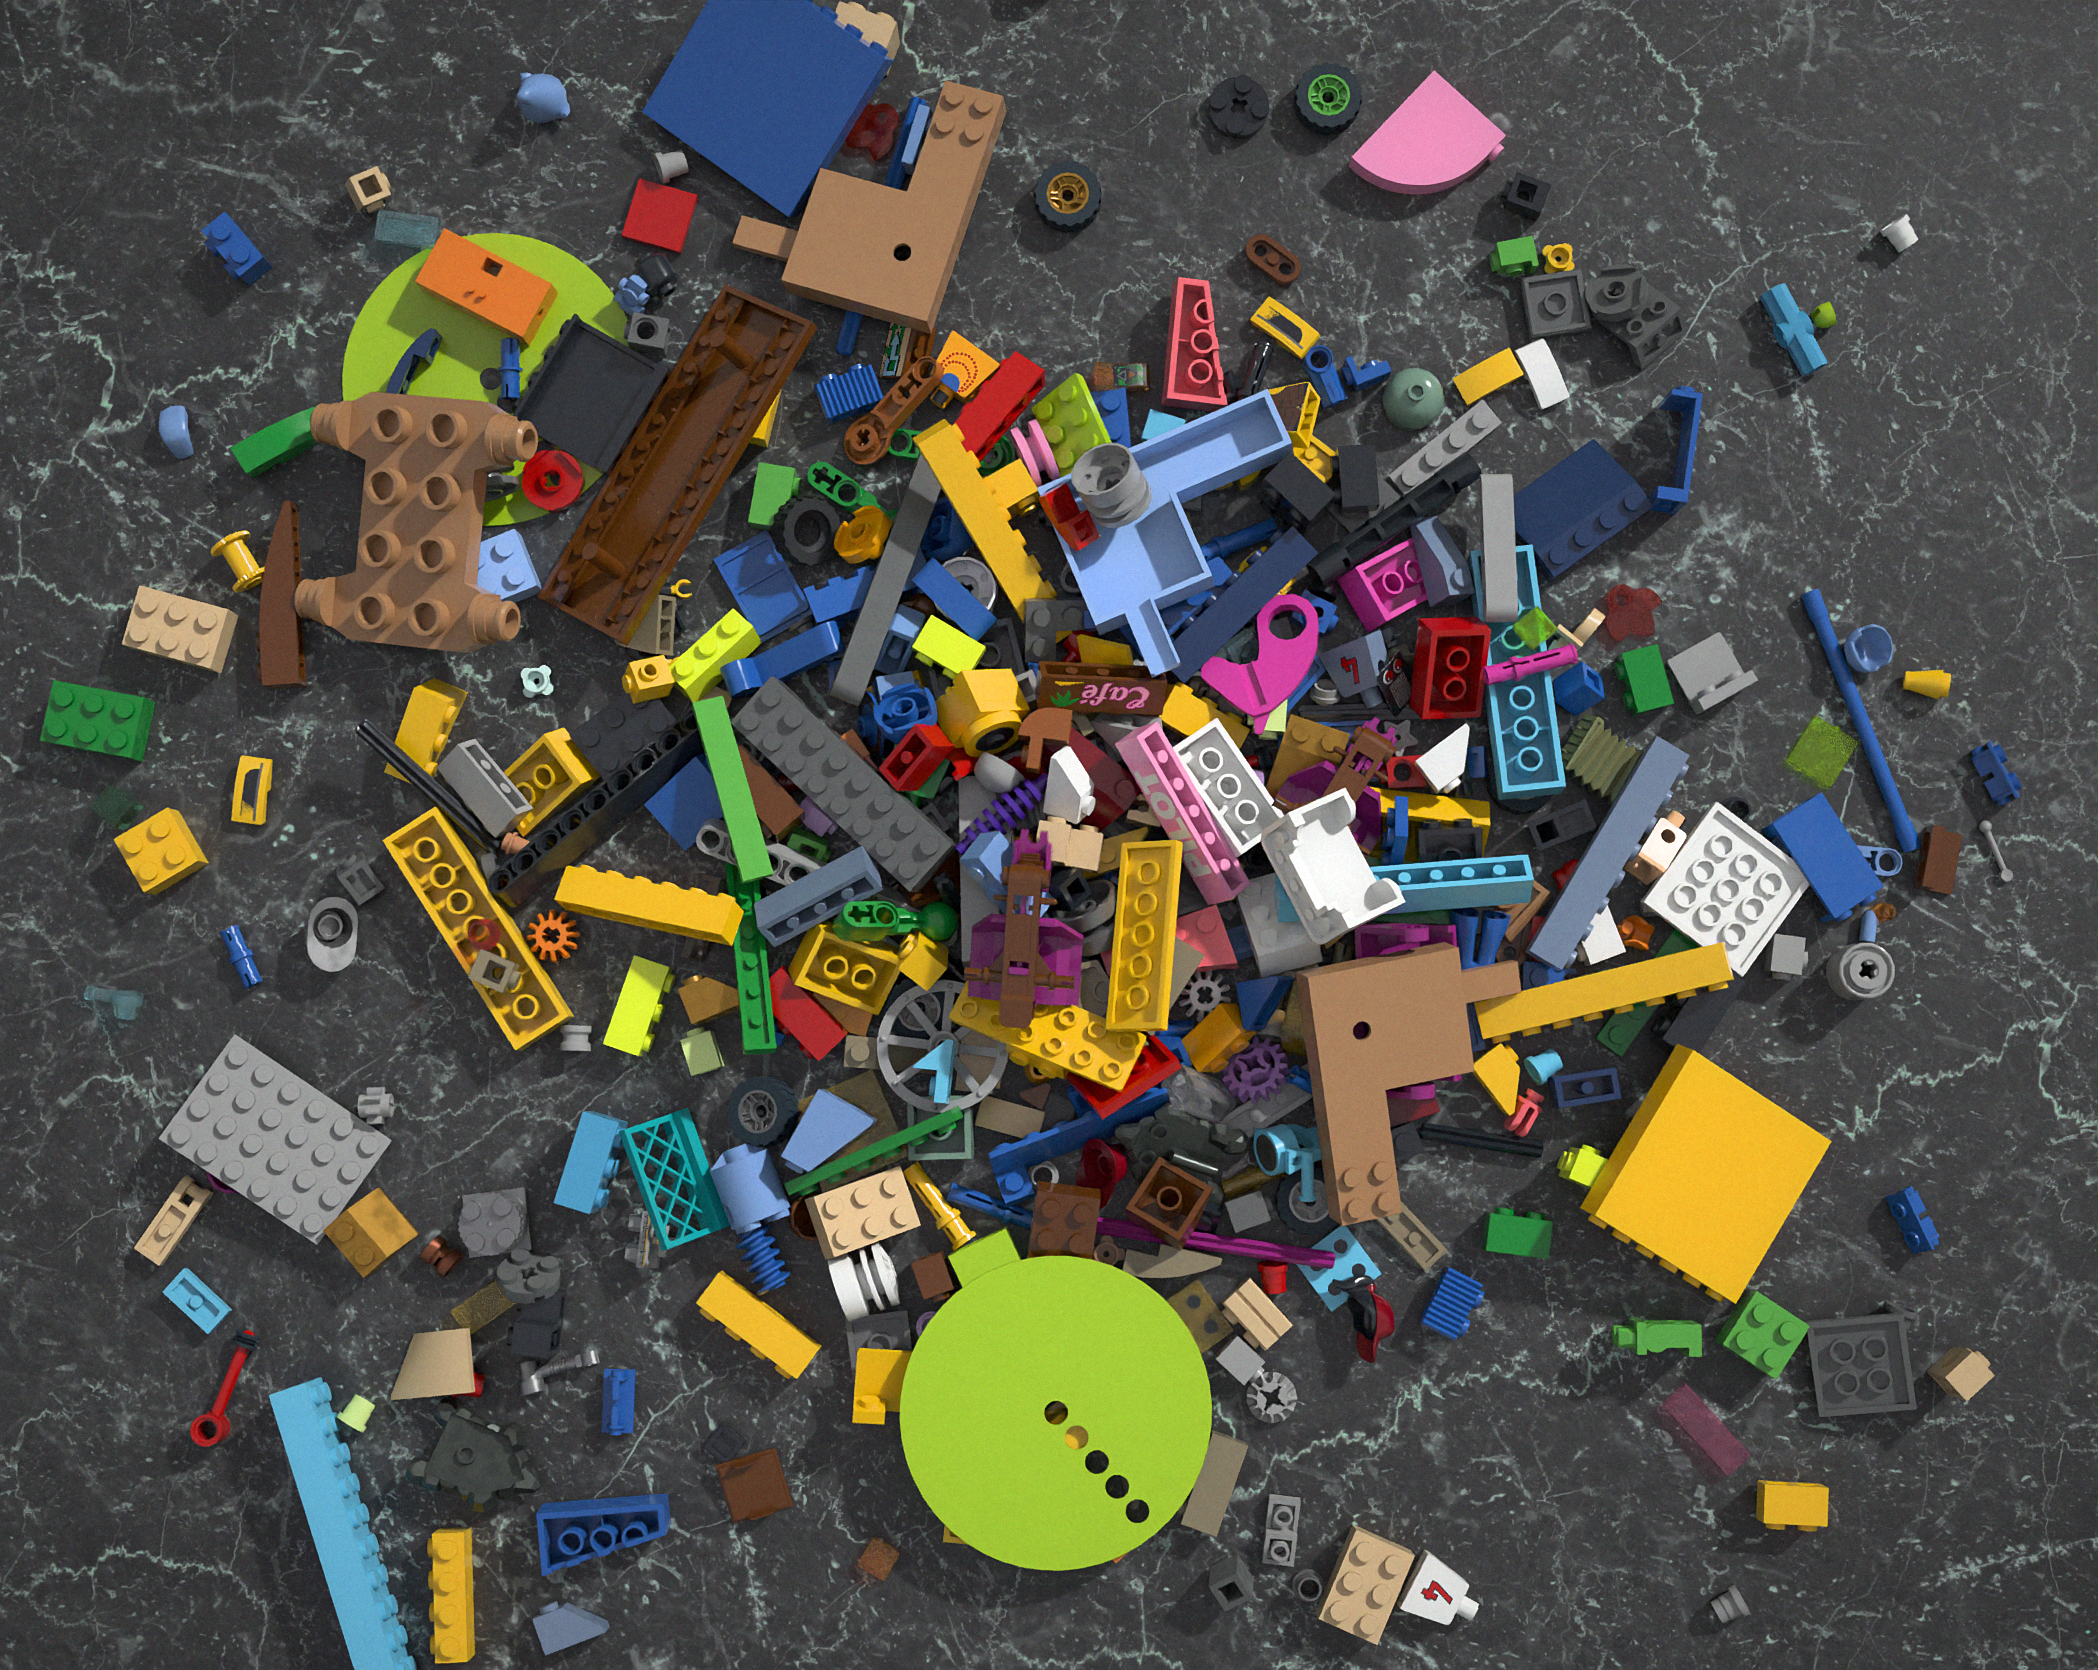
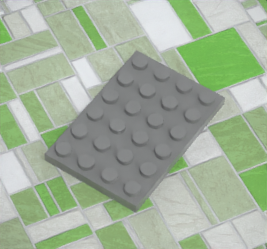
M234 1034L158 1138L316 1245L319 1244L325 1235L323 1230L339 1216L392 1141L236 1034Z

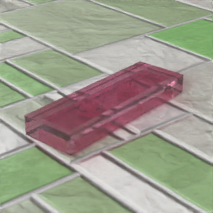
M1686 1383L1662 1403L1665 1409L1726 1476L1729 1477L1751 1456Z

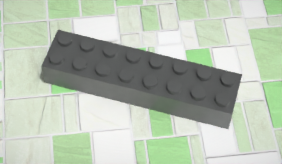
M771 676L730 721L740 733L857 843L863 846L908 891L918 893L957 850L955 848L957 844L905 795L900 791H896L875 767L780 679Z

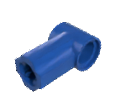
M1323 345L1310 348L1303 358L1302 367L1306 375L1309 376L1313 388L1321 398L1320 405L1322 410L1347 400L1348 397L1333 364V354L1330 349ZM1313 355L1321 356L1325 361V367H1314L1311 364L1310 357Z

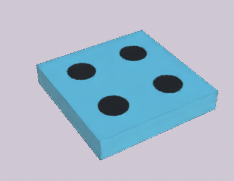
M1339 1225L1310 1247V1249L1335 1253V1264L1332 1269L1296 1264L1331 1312L1347 1301L1348 1293L1340 1291L1333 1286V1279L1344 1280L1355 1275H1368L1374 1280L1381 1275V1272L1346 1225Z

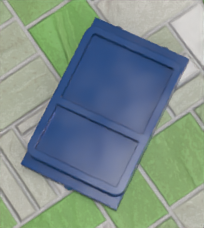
M767 530L713 559L747 621L754 627L762 642L761 645L787 631L791 625L809 615L814 616L781 554L776 551V546L772 542V538Z

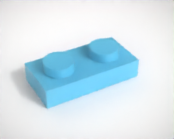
M184 1268L163 1291L175 1305L207 1334H211L232 1311L222 1299L188 1268Z

